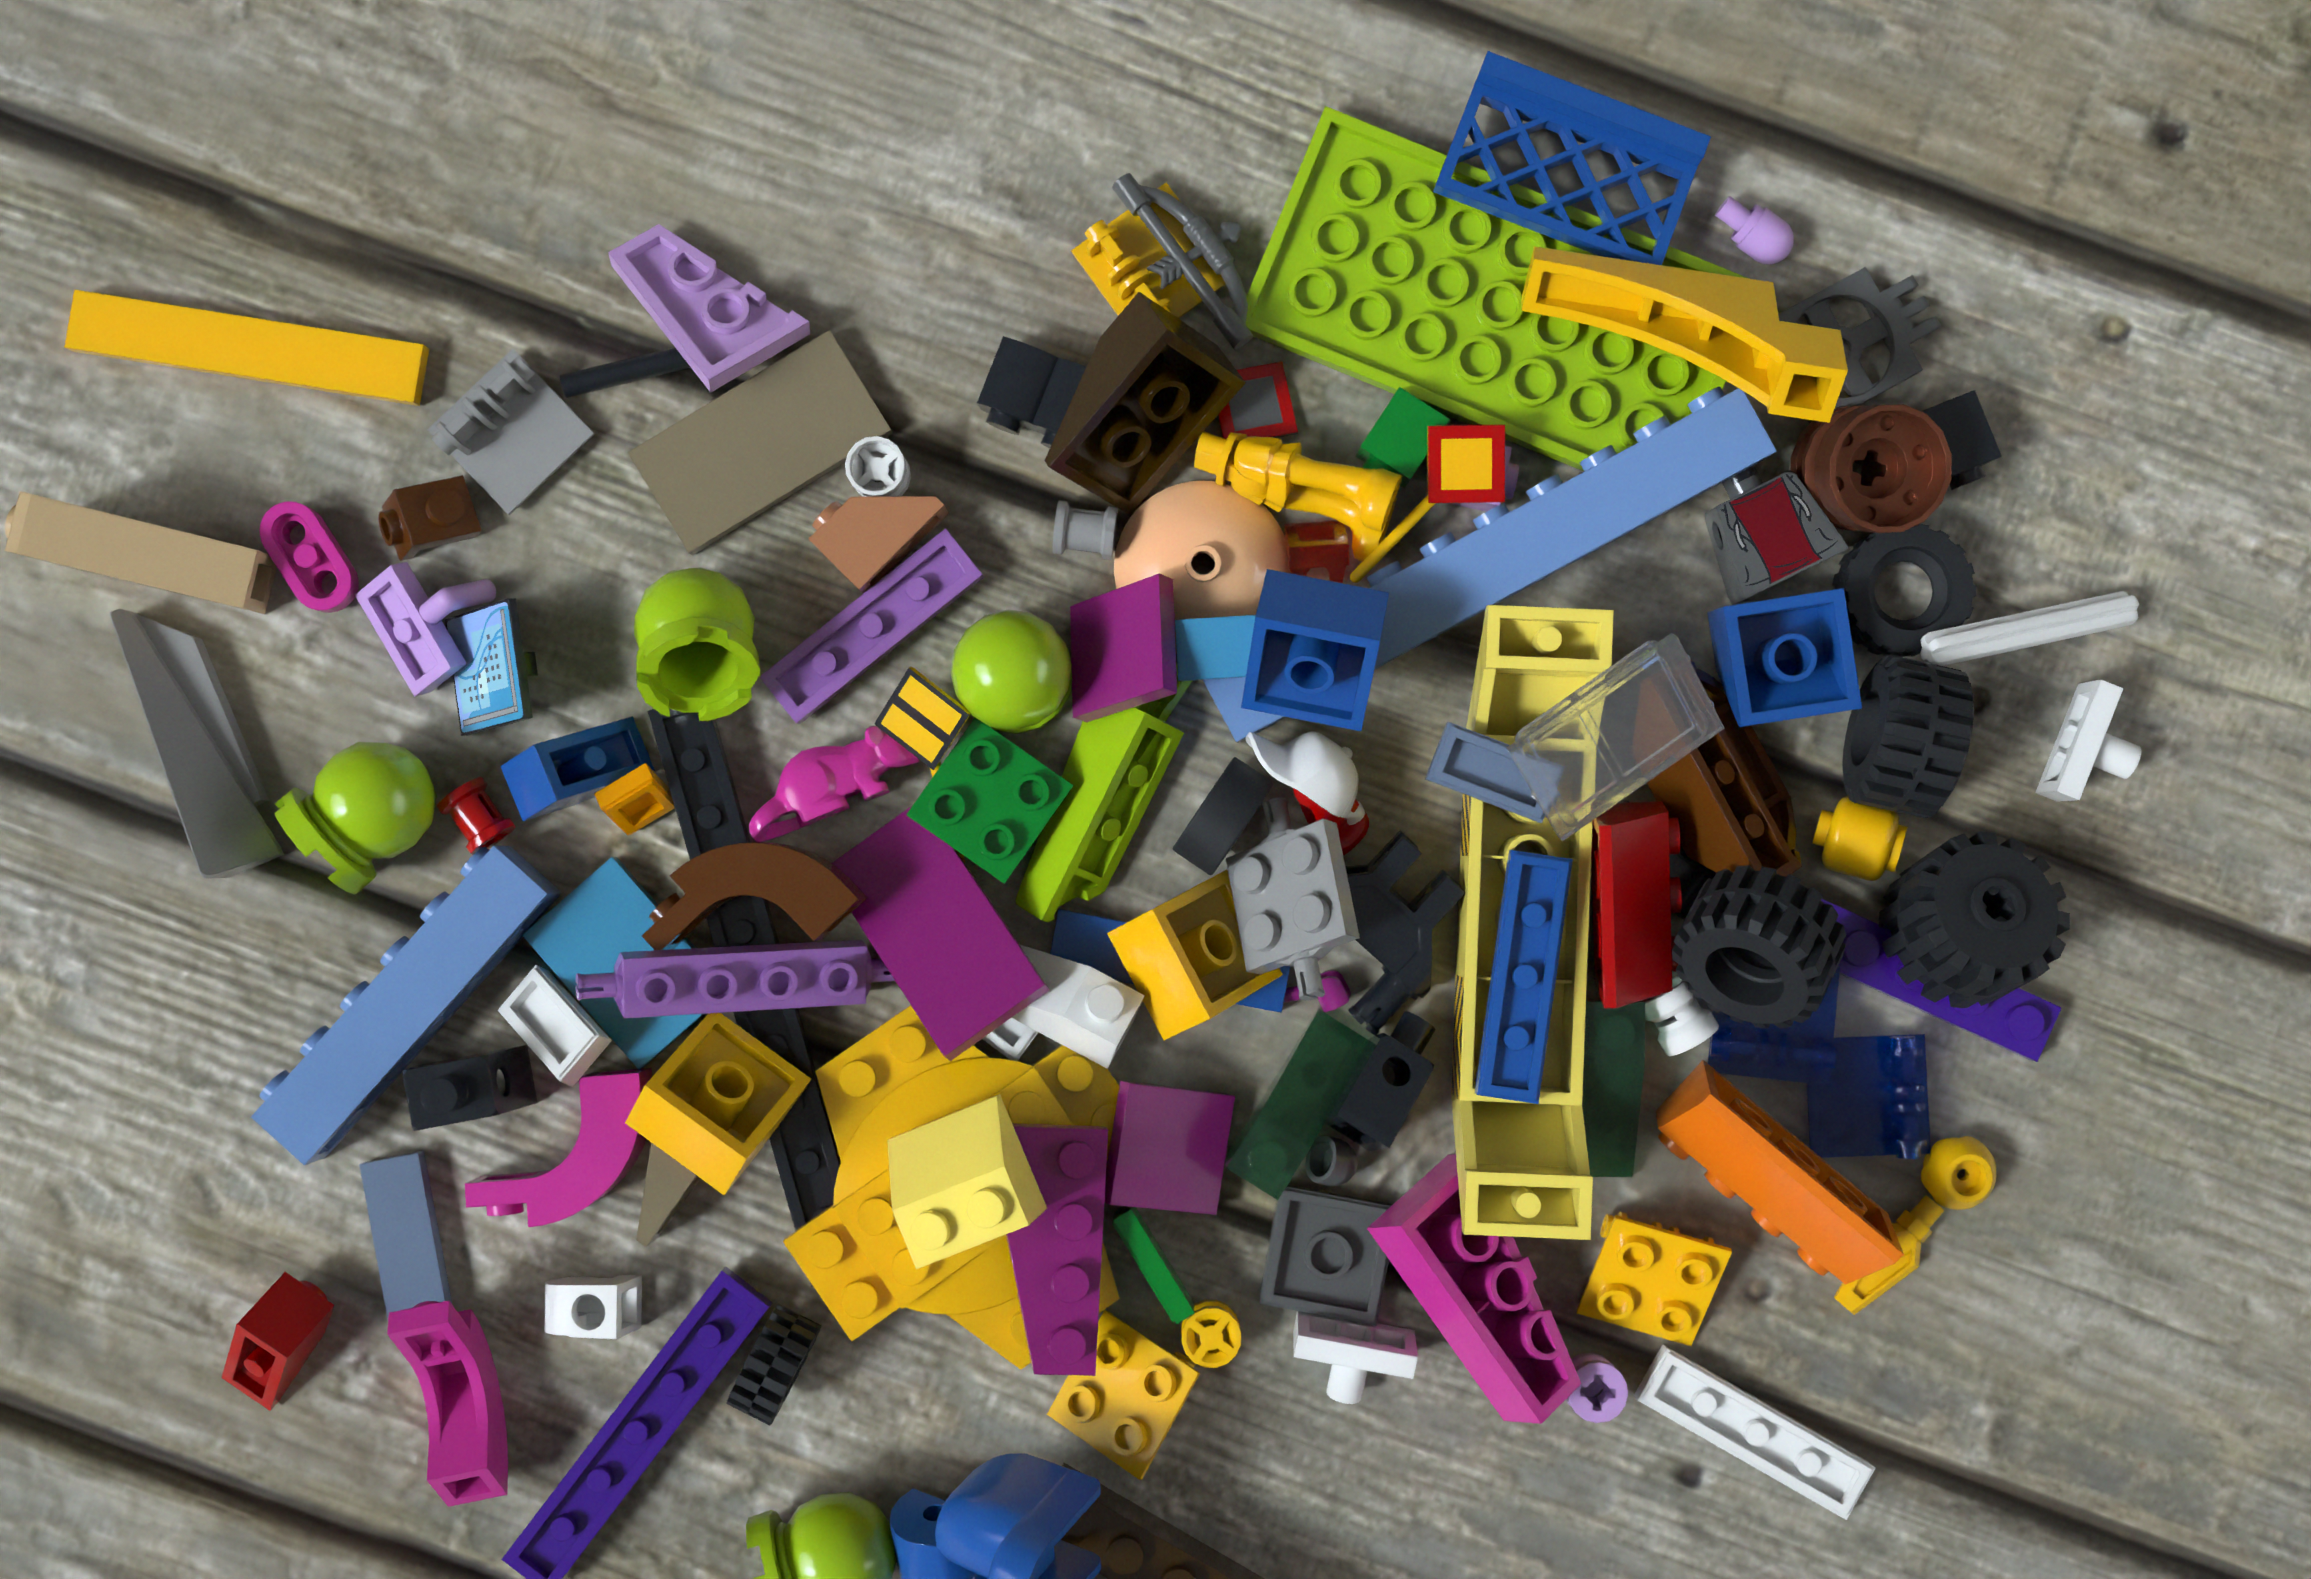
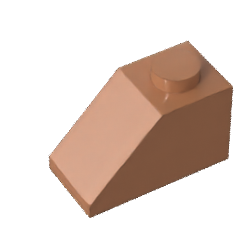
M936 496L850 497L843 505L835 501L827 506L814 520L812 526L817 531L808 539L862 593H865L889 574L949 512Z

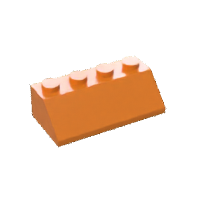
M1704 1060L1698 1064L1656 1110L1657 1126L1661 1131L1658 1138L1664 1146L1678 1158L1686 1160L1691 1156L1706 1168L1707 1171L1704 1173V1176L1725 1197L1732 1199L1737 1194L1754 1209L1750 1212L1752 1217L1769 1234L1777 1238L1782 1233L1788 1236L1800 1246L1797 1249V1253L1801 1259L1819 1275L1825 1276L1830 1271L1846 1285L1895 1264L1904 1255L1889 1215L1883 1208Z

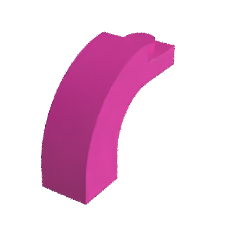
M652 1068L592 1072L582 1076L579 1079L581 1105L580 1132L576 1144L567 1158L556 1168L550 1170L484 1175L465 1183L466 1208L486 1206L487 1216H505L524 1212L523 1203H527L528 1227H535L570 1217L608 1194L625 1178L634 1166L647 1140L625 1124L645 1084L652 1078Z
M450 1300L443 1302L426 1301L416 1304L413 1308L390 1312L387 1335L412 1366L420 1383L425 1401L429 1431L428 1483L448 1507L507 1495L508 1443L504 1407L492 1353L472 1309L457 1312Z

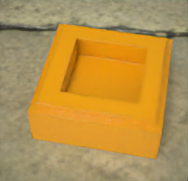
M646 763L594 793L601 810L627 835L633 834L675 808L670 788Z

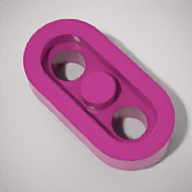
M292 501L282 502L271 507L262 518L259 529L260 539L297 599L306 607L325 613L338 612L350 605L358 591V575L320 514L308 506ZM302 524L305 529V537L300 543L293 544L290 539L291 530L296 525ZM333 573L337 578V586L331 593L325 594L322 589V580L326 575Z

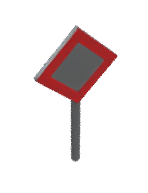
M1282 361L1237 369L1246 383L1218 414L1222 438L1227 439L1231 432L1246 434L1247 437L1273 438L1298 434Z

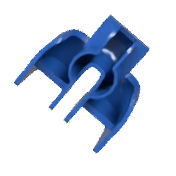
M1025 1453L1000 1455L983 1463L965 1478L947 1500H942L913 1488L898 1499L890 1515V1527L899 1578L1094 1579L1101 1570L1100 1557L1091 1551L1064 1542L1061 1538L1100 1496V1482L1095 1477Z

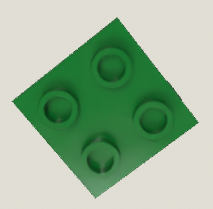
M974 718L906 815L1005 884L1073 785L991 727Z

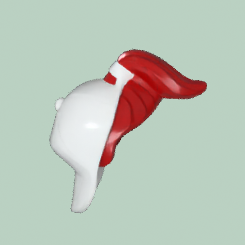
M1316 731L1304 733L1282 745L1249 732L1245 738L1246 742L1253 748L1257 759L1271 776L1293 788L1294 796L1299 802L1308 824L1321 819L1337 823L1343 856L1355 848L1368 831L1369 817L1362 804L1356 799L1359 779L1356 767L1351 760L1353 756L1352 750L1348 747L1341 748L1338 744Z

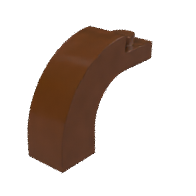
M739 843L707 851L691 859L670 875L671 879L684 891L685 895L681 898L677 893H673L660 903L649 915L654 924L642 937L654 950L675 949L722 904L742 895H750L764 898L781 907L813 941L825 939L868 897L839 868L828 860L802 848L778 843Z

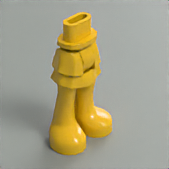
M1203 431L1197 444L1194 468L1216 475L1217 485L1224 487L1228 480L1231 482L1232 488L1239 495L1258 505L1264 503L1277 512L1285 508L1321 514L1347 525L1352 531L1354 558L1359 561H1363L1384 540L1402 481V475L1385 469H1367L1313 460L1302 455L1301 443L1283 444L1279 438L1247 437L1246 434L1232 432L1227 439Z

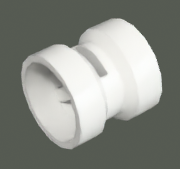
M879 436L865 437L855 443L847 454L845 462L846 476L862 497L902 496L908 489L911 479L910 466L898 446L889 439Z
M1679 976L1672 978L1673 991L1636 1002V1006L1644 1019L1654 1022L1659 1030L1657 1040L1667 1056H1675L1696 1047L1711 1037L1719 1028L1711 1011L1701 1008L1696 997L1688 990L1690 983L1681 980Z

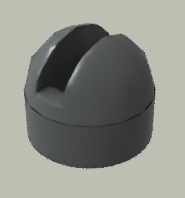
M1322 1135L1317 1137L1308 1149L1305 1162L1308 1177L1315 1183L1340 1186L1347 1183L1356 1174L1358 1158L1349 1143L1339 1138Z

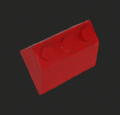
M1662 801L1593 804L1591 890L1594 980L1604 1009L1619 1008L1673 991L1672 972H1677L1678 963L1672 957L1676 936H1671V913H1681L1682 899L1679 877H1670L1669 854L1680 853V828L1678 818H1668V810Z

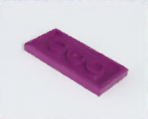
M909 807L836 859L832 864L848 876L868 897L852 912L853 916L943 1056L952 1061L1050 989L957 851L908 817L906 814L911 809Z

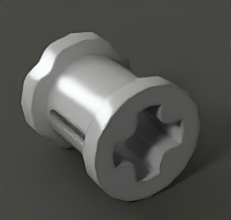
M1058 501L1053 535V554L1062 555L1065 549L1101 553L1104 560H1112L1118 507L1109 506L1103 512L1070 508L1068 501Z

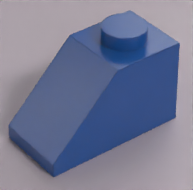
M633 716L534 744L500 766L522 821L562 810L595 797L594 793L644 763L655 771Z

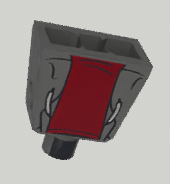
M1754 465L1722 482L1730 500L1705 513L1706 526L1727 596L1732 605L1848 549L1839 532L1797 475L1791 470L1763 483Z

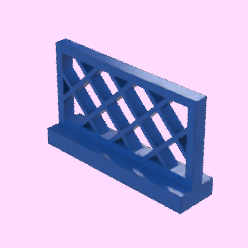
M1487 51L1433 192L1598 256L1662 265L1697 167L1704 158L1711 136ZM1479 104L1503 112L1511 129L1485 139L1475 119ZM1545 128L1559 134L1566 151L1541 161L1530 140L1529 134ZM1469 134L1473 144L1463 148ZM1517 140L1529 166L1503 176L1491 150ZM1597 150L1613 154L1622 172L1596 182L1584 156ZM1479 155L1491 181L1474 188L1451 179L1457 163ZM1572 161L1584 188L1558 197L1546 171ZM1657 171L1678 179L1672 196L1652 204L1639 177ZM1534 176L1547 203L1529 209L1516 203L1509 186ZM1627 182L1640 209L1615 219L1602 192ZM1497 191L1499 197H1498V196H1495V195H1493V194H1491V193H1494V192ZM1590 197L1602 225L1586 231L1572 225L1564 208ZM1667 210L1662 223L1658 213ZM1553 213L1554 218L1547 215ZM1645 219L1656 240L1651 255L1628 247L1620 229ZM1608 234L1610 240L1602 236Z

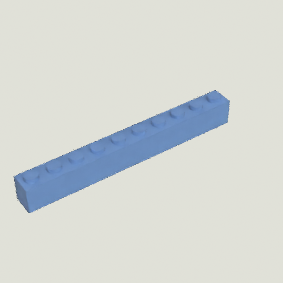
M1720 386L1688 403L1687 405L1692 414L1672 425L1667 417L1663 416L1633 433L1638 442L1618 454L1612 445L1607 446L1582 460L1580 465L1584 472L1563 483L1559 474H1556L1527 490L1526 493L1531 501L1511 512H1509L1505 503L1500 504L1473 520L1477 528L1476 531L1457 541L1452 532H1449L1420 548L1424 559L1403 570L1399 561H1396L1368 576L1367 580L1371 586L1369 589L1389 592L1375 669L1485 611L1487 605L1498 604L1774 454L1776 449L1745 392L1738 388L1725 395ZM1246 677L1203 680L1237 743L1245 740L1249 732L1256 734L1286 718L1284 716L1241 708Z

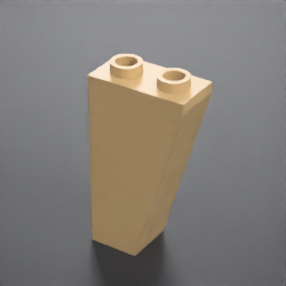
M19 491L16 505L9 511L5 522V534L8 538L5 547L7 552L252 612L266 613L277 567L269 554L262 551Z

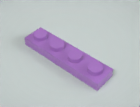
M945 528L764 672L760 679L795 723L800 725L982 580L984 576Z

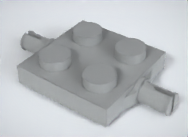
M1282 797L1272 798L1262 803L1269 833L1267 838L1263 839L1257 846L1226 858L1246 972L1261 975L1283 966H1293L1299 989V999L1313 1000L1325 995L1318 961L1326 956L1334 947L1360 938L1337 823L1321 819L1294 830L1291 826L1287 799Z

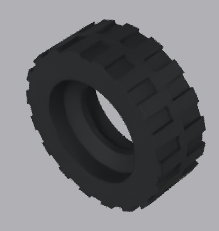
M1918 524L1903 532L1872 533L1852 546V551L1843 556L1839 562V565H1841L1839 572L1834 574L1832 586H1835V589L1844 588L1851 638L1857 645L1862 644L1866 646L1868 652L1876 655L1915 656L1921 653V638L1926 633L1961 626L1966 619L1970 618L1974 607H1971L1973 597H1976L1977 585L1973 584L1972 574H1975L1972 563L1968 564L1963 555L1966 552L1959 544L1955 545L1949 539L1950 536L1945 532L1929 529L1930 525ZM1909 562L1915 564L1930 579L1932 586L1930 604L1920 616L1914 619L1898 620L1892 618L1882 611L1876 601V580L1881 571L1892 563Z

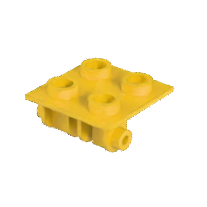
M1167 182L1157 188L1180 201ZM1155 203L1150 205L1185 253L1195 247L1190 238L1184 233V225L1159 205ZM1129 210L1108 224L1104 220L1093 224L1085 232V236L1088 239L1071 250V253L1117 316L1138 292H1141L1177 318L1182 317L1203 302L1183 274L1180 279L1161 289V276L1148 271L1147 267L1161 260L1164 256L1169 255L1141 218L1133 216ZM1203 256L1193 261V264L1215 292L1226 285L1221 274H1215Z
M1621 1211L1615 1216L1606 1214L1600 1232L1601 1237L1606 1239L1577 1307V1314L1692 1346L1732 1254V1248L1715 1244L1711 1237L1705 1236L1702 1240L1681 1234L1679 1229L1673 1226L1668 1230L1663 1229L1662 1224L1656 1221L1649 1225L1627 1217V1213Z
M1104 1310L1098 1320L1096 1376L1068 1375L1047 1415L1131 1475L1142 1480L1200 1373L1194 1369L1196 1364L1186 1355L1175 1352L1174 1355L1109 1311Z

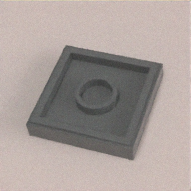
M1280 1183L1259 1293V1304L1377 1326L1389 1259L1367 1228L1393 1204Z

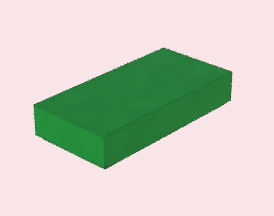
M1122 1206L1114 1211L1112 1222L1114 1228L1172 1323L1176 1322L1178 1324L1195 1313L1193 1299L1137 1208Z

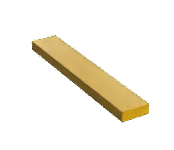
M74 290L64 348L78 353L420 406L429 355V348L418 343Z

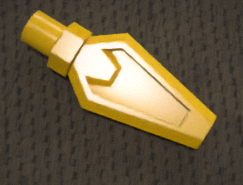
M1927 1195L1919 1201L1911 1212L1905 1210L1896 1220L1897 1222L1892 1223L1904 1255L1893 1265L1846 1285L1842 1282L1834 1298L1855 1315L1916 1270L1920 1264L1921 1242L1924 1243L1932 1234L1929 1228L1943 1214L1944 1210Z

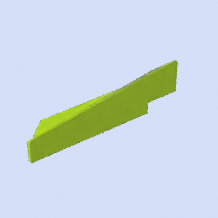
M1177 662L1176 694L1090 722L1082 721L1062 774V778L1071 783L1073 787L1041 831L1015 899L1019 907L1047 923L1054 920L1057 908L1076 897L1089 901L1105 892L1184 735V732L1165 723L1193 681H1178Z

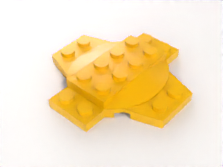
M910 1005L815 1071L841 1160L834 1188V1202L829 1208L784 1238L783 1243L851 1342L901 1307L903 1309L906 1307L919 1312L948 1315L1021 1370L1030 1364L1031 1361L1006 1235L916 1269L892 1212L887 1140L1000 1094L1012 1123L1105 1126L1108 1129V1160L1119 1085L1108 1069L1062 1044L1033 1065L1010 1059L990 1058L974 1045L952 1061H949L943 1056ZM1103 1240L1099 1313L1120 1299Z

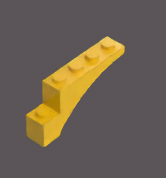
M1536 246L1533 248L1521 298L1522 311L1562 318L1642 341L1679 356L1721 377L1767 406L1768 414L1830 423L1848 372L1841 330L1779 321L1773 282Z

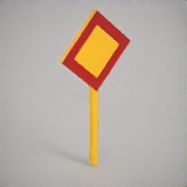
M1505 425L1427 426L1428 495L1350 574V580L1353 583L1361 581L1436 503L1505 502Z

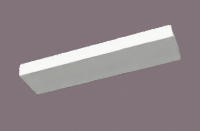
M1662 1344L1634 1394V1397L1639 1402L1845 1520L1849 1517L1876 1468L1870 1462Z

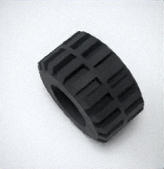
M1885 655L1875 664L1860 688L1862 709L1852 710L1850 714L1842 760L1846 794L1849 796V800L1854 803L1922 818L1932 817L1944 805L1954 790L1966 761L1974 721L1971 683H1969L1968 675L1958 669L1894 655Z
M1750 865L1737 866L1734 872L1723 869L1717 872L1713 879L1708 878L1703 884L1675 937L1672 957L1678 963L1676 971L1681 980L1690 983L1688 990L1696 998H1703L1708 1002L1707 1007L1717 1013L1721 1011L1729 1015L1733 1021L1741 1024L1747 1021L1753 1023L1755 1027L1767 1029L1770 1024H1774L1781 1029L1792 1027L1794 1021L1803 1023L1811 1017L1813 1011L1816 1012L1845 951L1846 944L1843 940L1846 933L1844 925L1836 922L1839 914L1834 907L1824 904L1821 901L1823 895L1815 888L1807 889L1800 884L1801 879L1790 874L1785 877L1777 874L1775 869L1763 866L1760 871H1755Z

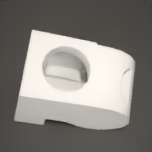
M619 1275L614 1278L567 1277L545 1282V1332L548 1334L567 1335L577 1338L618 1339L641 1328L642 1275Z

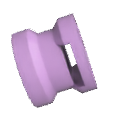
M1584 1353L1572 1358L1571 1360L1581 1385L1566 1399L1567 1403L1577 1415L1586 1421L1601 1423L1608 1422L1617 1417L1625 1407L1628 1397L1627 1383L1620 1371L1602 1355ZM1601 1389H1603L1601 1394L1595 1397V1395L1598 1394Z

